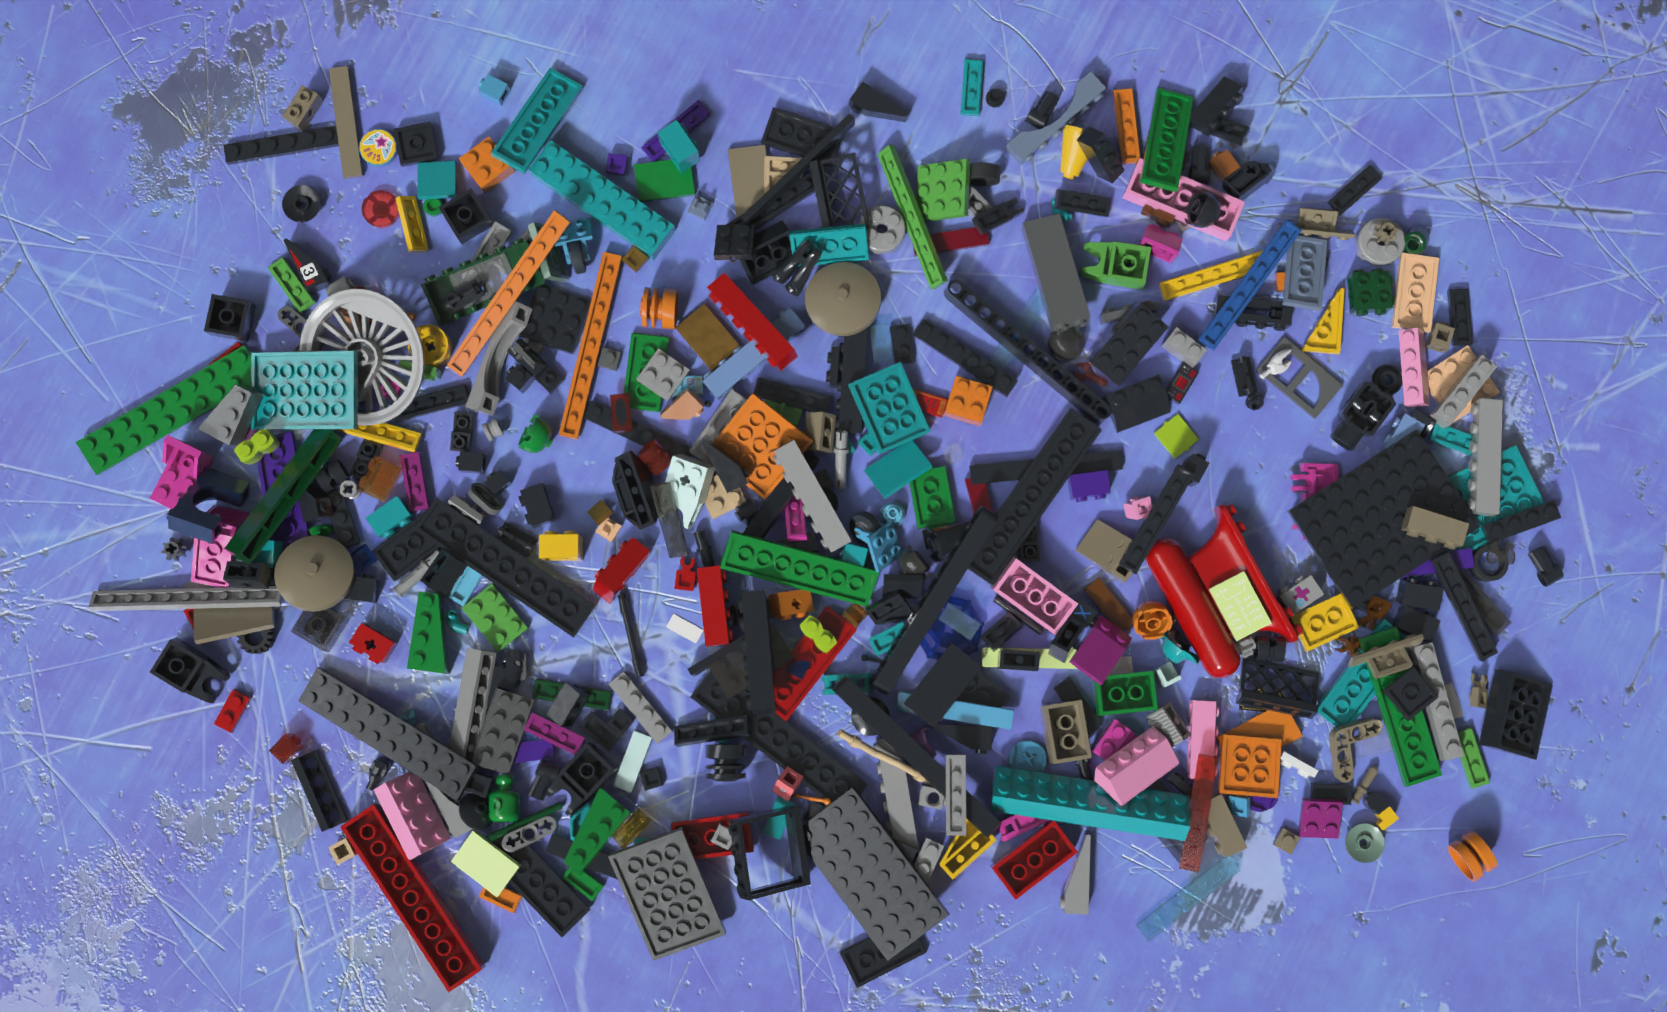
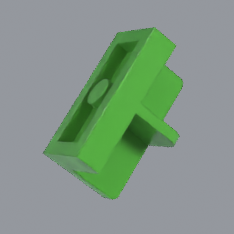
M765 401L798 428L802 409L788 406L785 403Z

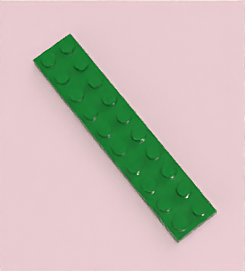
M246 345L238 348L76 441L77 446L95 475L103 473L166 435L216 408L235 385H248L251 387V353Z

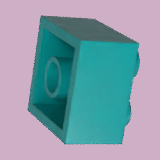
M675 120L657 132L661 146L681 174L700 162L699 146L694 139L690 140L689 132L683 123L680 125Z

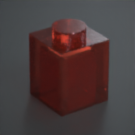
M285 733L269 751L282 764H288L304 746L301 744V738L295 733Z

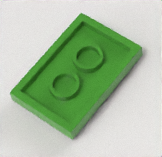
M490 584L462 607L463 611L497 653L501 652L529 629L493 584Z

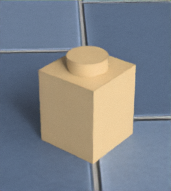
M344 838L328 847L337 865L358 855L348 838Z

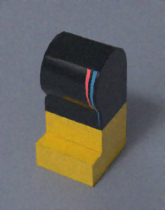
M1368 792L1363 796L1364 806L1371 809L1378 819L1374 823L1378 829L1385 830L1399 819L1380 794Z

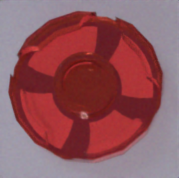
M384 190L373 191L363 200L361 207L362 215L367 223L373 227L387 228L393 225L399 218L396 197L390 192Z

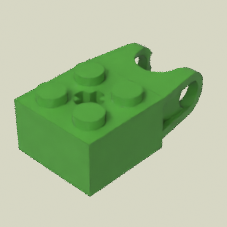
M1115 241L1113 243L1088 242L1084 244L1083 250L1096 256L1099 263L1096 266L1080 268V276L1107 285L1139 290L1144 289L1151 247Z

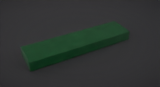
M535 679L532 698L554 702L564 683ZM580 686L591 694L584 707L609 711L612 691Z

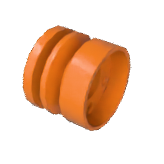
M650 287L644 288L640 302L642 327L648 328L649 320L651 319L652 328H655L657 321L661 320L663 329H676L678 289L665 288L663 297H659L658 288H654L653 296H651Z

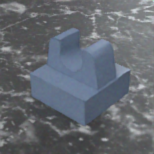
M695 195L687 212L705 221L713 202Z

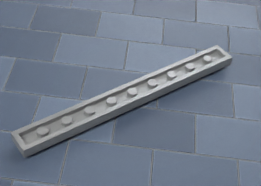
M270 586L269 589L225 587L93 591L88 607L91 611L278 607L282 605L283 597L276 586Z

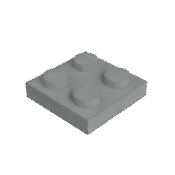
M658 348L636 380L669 402L690 370Z

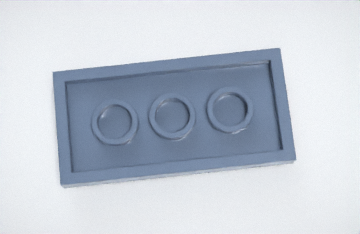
M1298 235L1289 247L1286 255L1282 305L1316 311L1321 310L1327 240Z

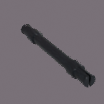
M625 594L617 595L619 608L632 655V664L636 678L643 677L642 660L637 648L629 605Z

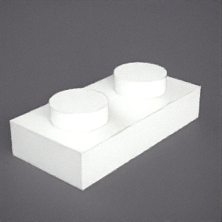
M1281 751V765L1288 769L1291 767L1297 769V774L1304 778L1316 776L1317 769Z

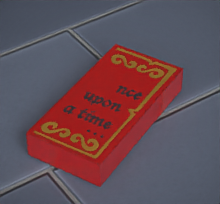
M913 389L922 412L942 418L947 399Z

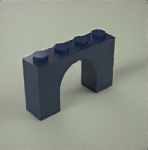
M207 467L193 485L188 487L184 496L178 499L175 507L168 511L166 517L168 529L213 544L222 532V518L204 512L196 506L207 500H219L241 508L250 496V482Z

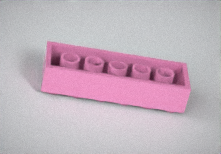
M1139 158L1122 196L1123 199L1142 207L1147 204L1154 209L1159 208L1175 215L1174 220L1189 225L1185 222V218L1188 219V214L1185 213L1190 198L1194 193L1199 194L1201 192L1199 189L1201 188L1209 190L1220 200L1221 216L1218 221H1215L1207 228L1191 227L1224 241L1231 237L1244 206V201L1180 175L1177 192L1139 183L1143 159Z

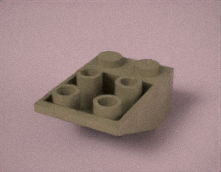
M1097 519L1075 551L1122 584L1127 582L1132 572L1118 565L1130 546L1132 539Z

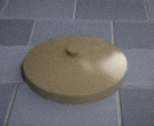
M850 262L833 263L820 269L809 281L805 292L806 310L811 321L822 331L835 336L854 335L865 330L876 319L881 307L880 287L875 277L864 267Z
M318 535L304 537L290 544L278 558L274 572L275 584L283 599L297 609L310 612L326 610L338 604L350 591L355 578L354 562L347 549L335 539Z

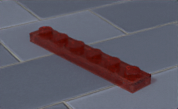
M1198 754L1190 801V829L1186 841L1183 842L1179 869L1199 872L1218 757Z

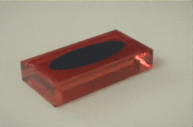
M629 393L610 395L613 433L633 432Z

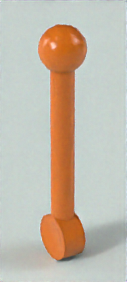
M793 794V798L823 802L825 805L831 804V799L828 797L823 799Z

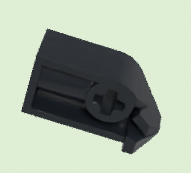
M1248 161L1223 180L1222 188L1228 195L1243 201L1265 183H1269L1276 171L1274 166L1268 163Z

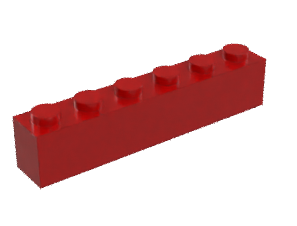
M725 273L707 286L710 292L709 298L715 304L718 302L721 305L720 310L726 317L730 315L733 318L731 321L737 329L742 328L744 330L743 335L749 342L754 341L756 344L754 347L761 355L765 353L768 357L766 360L773 368L776 366L782 371L798 357L791 344Z

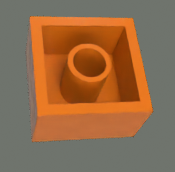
M489 136L458 158L484 194L515 172L512 167L491 156V152L496 145Z
M955 376L943 416L980 426L992 386Z

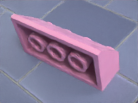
M1152 726L1099 764L1095 770L1094 781L1122 806L1176 767L1179 761L1168 739Z

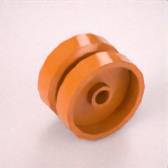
M1474 831L1464 834L1462 842L1455 840L1447 847L1456 866L1472 882L1482 878L1484 875L1483 871L1491 872L1498 866L1497 860L1489 846Z

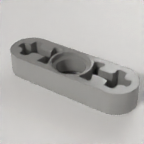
M545 816L506 834L502 840L503 849L507 852H514L552 834L556 829V821L550 816ZM544 821L547 824H552L549 831L547 828L540 831L542 835H539L538 829L534 826L537 825L540 828L544 825ZM526 829L534 831L535 836L533 839L529 840L524 837ZM517 833H520L521 841L515 842L514 847L506 845L508 838L511 840L517 839Z

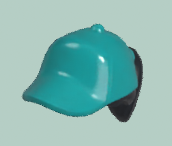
M1173 614L1171 629L1167 630L1164 636L1161 637L1165 658L1170 659L1176 664L1187 659L1198 665L1200 661L1198 656L1189 651V646L1183 642L1180 632L1175 628L1177 618Z

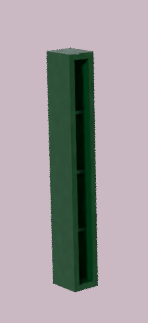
M313 429L224 549L240 561L249 565L252 563L342 442V439L332 429Z

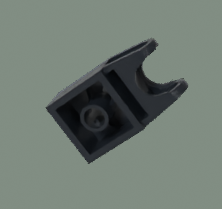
M178 637L169 640L150 670L151 674L180 692L208 703L216 701V697L207 687L208 679L212 676L227 681L231 677L212 658ZM179 661L182 663V668H179Z
M588 742L563 767L549 787L546 795L552 797L560 790H566L571 796V802L565 814L570 816L597 794L599 788H602L619 768L592 742ZM588 766H589V767H592L593 773L588 774V771H589V769L587 768Z

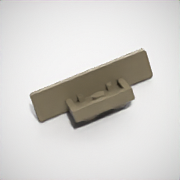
M1299 207L1296 226L1302 229L1300 232L1301 236L1311 237L1312 234L1326 239H1329L1330 236H1336L1340 240H1349V238H1355L1356 235L1352 230L1335 229L1338 216L1337 210ZM1278 223L1277 228L1279 229L1282 224Z
M1412 634L1407 636L1405 640L1399 642L1394 640L1389 642L1387 646L1381 648L1376 646L1366 653L1357 652L1351 656L1348 666L1351 668L1367 662L1375 679L1411 668L1413 664L1405 649L1420 645L1424 636L1423 634L1417 636Z

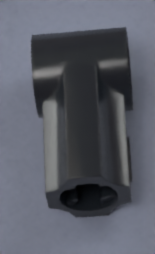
M1045 91L1037 105L1027 115L1025 122L1036 129H1042L1048 121L1050 113L1057 105L1059 98L1054 93Z
M1206 145L1193 146L1189 179L1201 184H1209L1211 177L1209 147Z
M1544 546L1536 548L1527 554L1538 571V580L1544 587H1548L1564 577L1562 569L1556 563H1553Z
M541 759L528 795L537 800L544 801L546 792L551 783L556 779L560 766Z

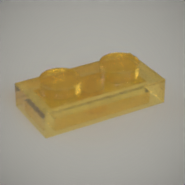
M638 808L613 835V839L622 849L626 848L647 827L651 820Z

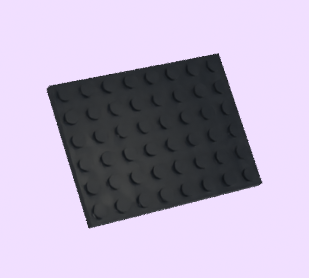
M1417 430L1409 433L1287 511L1350 609L1358 606L1447 549L1443 546L1444 543L1438 541L1437 543L1427 542L1425 537L1419 535L1418 537H1412L1407 535L1406 531L1401 530L1408 507L1415 506L1469 523L1466 536L1480 528L1473 514Z

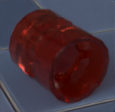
M653 439L638 452L637 456L644 464L648 463L649 470L656 476L670 466L672 457L667 451L663 452L662 445L656 439Z

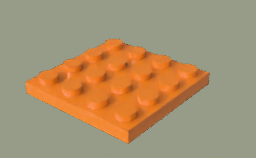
M752 393L713 442L737 459L742 467H747L750 477H748L749 481L746 485L765 500L783 479L782 473L785 472L782 465L777 466L772 457L775 455L774 450L794 439L803 454L813 440L755 393Z

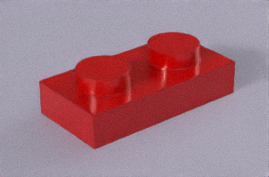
M232 689L214 725L229 733H233L252 698Z

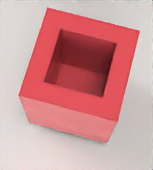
M787 766L777 779L772 792L789 801L798 789L803 776Z

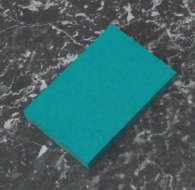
M913 440L900 445L864 469V472L883 498L886 499L931 469L932 465Z

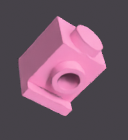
M1141 496L1132 497L1128 502L1123 503L1126 518L1139 520L1145 518L1152 508L1150 496L1143 498Z

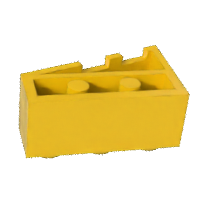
M966 818V836H955L939 865L954 880L997 840L992 834L987 838Z

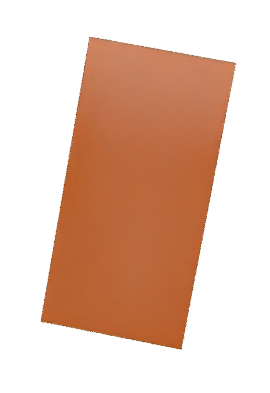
M1269 710L1223 733L1224 735L1282 739L1281 747L1303 736L1292 715ZM1222 734L1215 737L1220 747Z

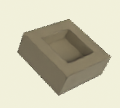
M1281 828L1272 845L1291 855L1300 837Z

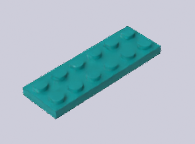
M549 68L492 150L491 156L525 174L582 91L583 85Z
M1383 619L1379 621L1376 628L1370 634L1394 626ZM1398 630L1401 641L1405 640L1406 636ZM1366 663L1351 668L1347 664L1317 704V714L1332 726L1338 727L1355 722L1374 697L1375 692Z

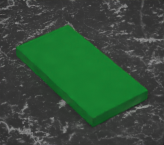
M631 333L623 393L626 409L660 413L662 397L636 379L658 348L668 355L669 337Z

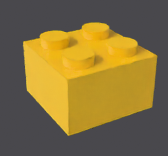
M544 531V534H539V558L544 561H583V537L576 533V531H564V534L556 533V531Z

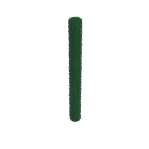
M559 801L487 836L490 842L563 809L562 804Z

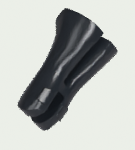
M810 239L805 240L787 261L771 272L772 277L781 284L788 282L785 285L786 290L796 297L802 292L809 273L822 254V250L817 247L807 256V253L814 245ZM800 265L799 270H798V271L796 272V274L791 278L792 274L795 272V270L797 269V267Z

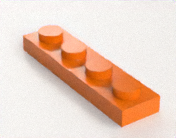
M1132 88L1113 90L1120 162L1122 165L1136 164L1140 158Z

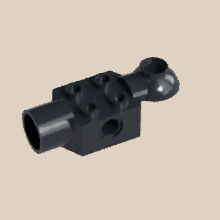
M1384 364L1374 371L1372 382L1359 384L1338 412L1337 416L1340 423L1331 433L1330 438L1344 449L1353 451L1362 437L1373 436L1396 405L1391 395L1397 393L1403 385L1402 372L1396 366ZM1383 376L1390 378L1389 385L1383 383Z

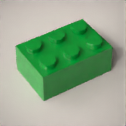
M1153 671L1108 675L1102 685H1099L1092 679L1097 716L1158 710Z

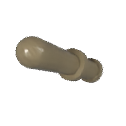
M1370 766L1361 784L1356 787L1357 791L1351 798V802L1359 805L1362 796L1367 794V788L1378 773L1377 766Z

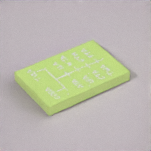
M1244 571L1209 589L1236 641L1271 624Z

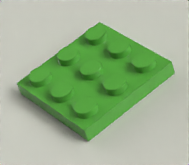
M960 159L918 166L916 201L925 222L968 217L970 160Z

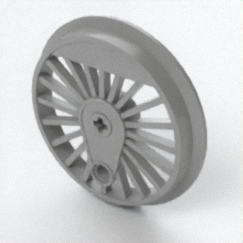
M367 289L340 291L327 297L316 306L304 325L299 352L319 351L320 342L344 351H358V404L364 400L366 402V411L358 409V425H377L400 415L412 403L420 389L425 364L423 344L418 330L409 315L389 297ZM342 307L348 310L355 332L350 327V325L340 312L339 308ZM356 313L362 315V329ZM333 314L350 338L328 321ZM369 318L373 319V320H372V324H371V328H370V333H369ZM379 322L384 323L376 335ZM389 326L397 328L381 341ZM324 327L347 345L321 336ZM405 331L408 337L407 341L384 348L387 343ZM411 346L412 355L386 354V352L400 347ZM386 359L412 360V370L388 362ZM386 367L411 376L408 385ZM384 374L404 390L400 397ZM379 380L394 401L389 407L387 406ZM373 387L381 408L380 411H373Z

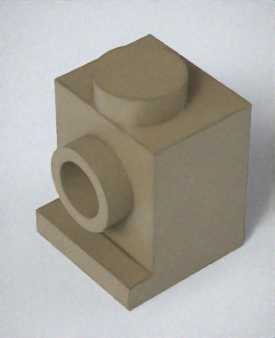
M1445 322L1435 323L1431 327L1425 348L1440 353L1449 350L1455 328L1449 327V324Z

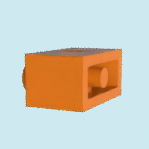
M794 590L768 595L771 617H779L780 621L789 620L792 615H795L796 618L807 617V613L814 611L812 596L809 591Z

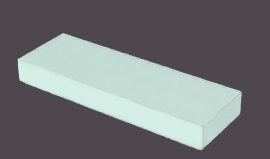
M633 731L614 782V787L632 793L652 737Z

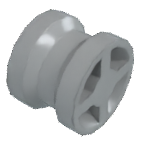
M496 418L492 419L488 424H482V428L489 441H493L497 436H504Z

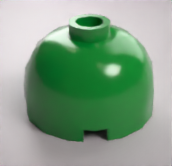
M534 414L529 420L532 424L525 427L518 443V448L528 453H538L545 447L549 448L554 439L551 437L552 428L549 422L543 417Z

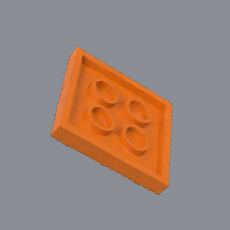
M1222 734L1218 793L1278 798L1282 739Z

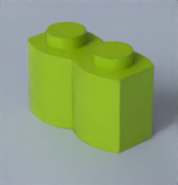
M263 429L256 432L250 440L243 441L237 445L234 452L241 462L251 465L261 460L264 454L275 451L279 447L280 442L272 431Z
M809 615L800 624L803 634L813 639L817 648L822 652L828 653L837 644L835 637L829 631L823 629L821 623L815 617Z

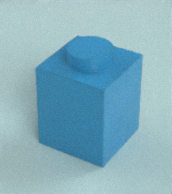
M489 74L479 83V92L483 97L500 106L503 105L510 92L507 83Z

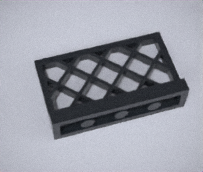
M849 153L820 161H811L810 167L822 228L835 227L839 217L848 222L846 225H855L852 221L857 213L864 217L866 229L870 228L856 153ZM852 158L853 166L850 171L841 167L845 159ZM833 163L837 166L831 176L825 172L824 164ZM839 168L848 173L842 183L834 178ZM850 176L856 178L857 181L853 190L845 186ZM832 180L840 184L835 194L831 193L828 188ZM843 187L851 192L846 202L837 197ZM854 194L860 197V204L857 209L848 204ZM835 199L844 203L839 213L832 209ZM846 206L855 210L850 220L841 215Z
M1247 657L1242 658L1239 693L1236 697V704L1313 719L1318 713L1317 691L1319 672L1254 660ZM1246 664L1254 665L1258 671L1251 675L1246 669ZM1271 668L1277 675L1270 679L1264 670ZM1290 672L1296 679L1289 683L1283 674ZM1259 673L1266 680L1262 685H1259L1253 678ZM1278 677L1285 684L1281 689H1278L1272 682ZM1302 677H1313V684L1307 686ZM1248 680L1256 687L1253 691L1244 689L1245 682ZM1296 681L1304 688L1300 693H1297L1291 686ZM1269 684L1275 693L1272 695L1266 694L1262 688ZM1288 688L1294 697L1291 699L1285 698L1281 691ZM1307 692L1311 697V703L1304 702L1300 695Z

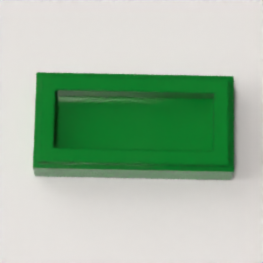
M569 867L562 876L564 881L592 902L605 886L586 870L579 875Z

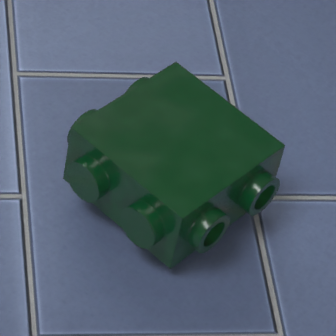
M1382 268L1372 269L1371 272H1364V269L1353 270V273L1347 276L1350 314H1356V316H1366L1368 313L1385 315L1393 308L1395 298L1391 292L1393 278L1390 276V271H1383Z

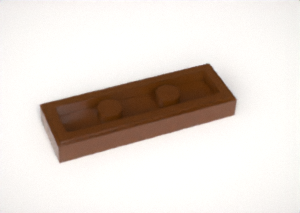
M1099 577L1083 589L1106 619L1124 632L1133 625L1131 616Z

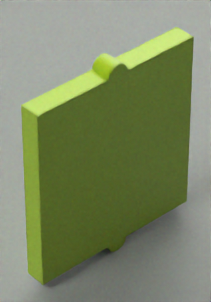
M1179 414L1168 422L1165 421L1164 425L1153 433L1174 459L1184 451H1188L1189 447L1199 440Z

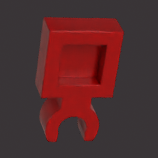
M681 557L680 564L683 568L676 571L674 589L694 592L696 572H692L691 568L695 565V559L692 558L691 564L685 565V558Z

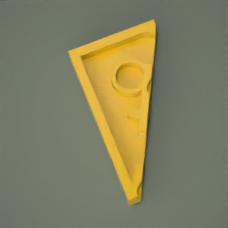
M1344 288L1337 290L1303 346L1302 351L1340 354Z

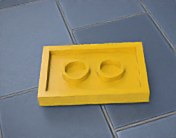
M1341 593L1298 612L1290 618L1292 624L1298 623L1303 631V634L1298 637L1305 652L1359 628L1350 607Z

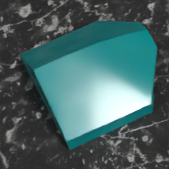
M592 802L587 803L570 815L571 840L574 841Z

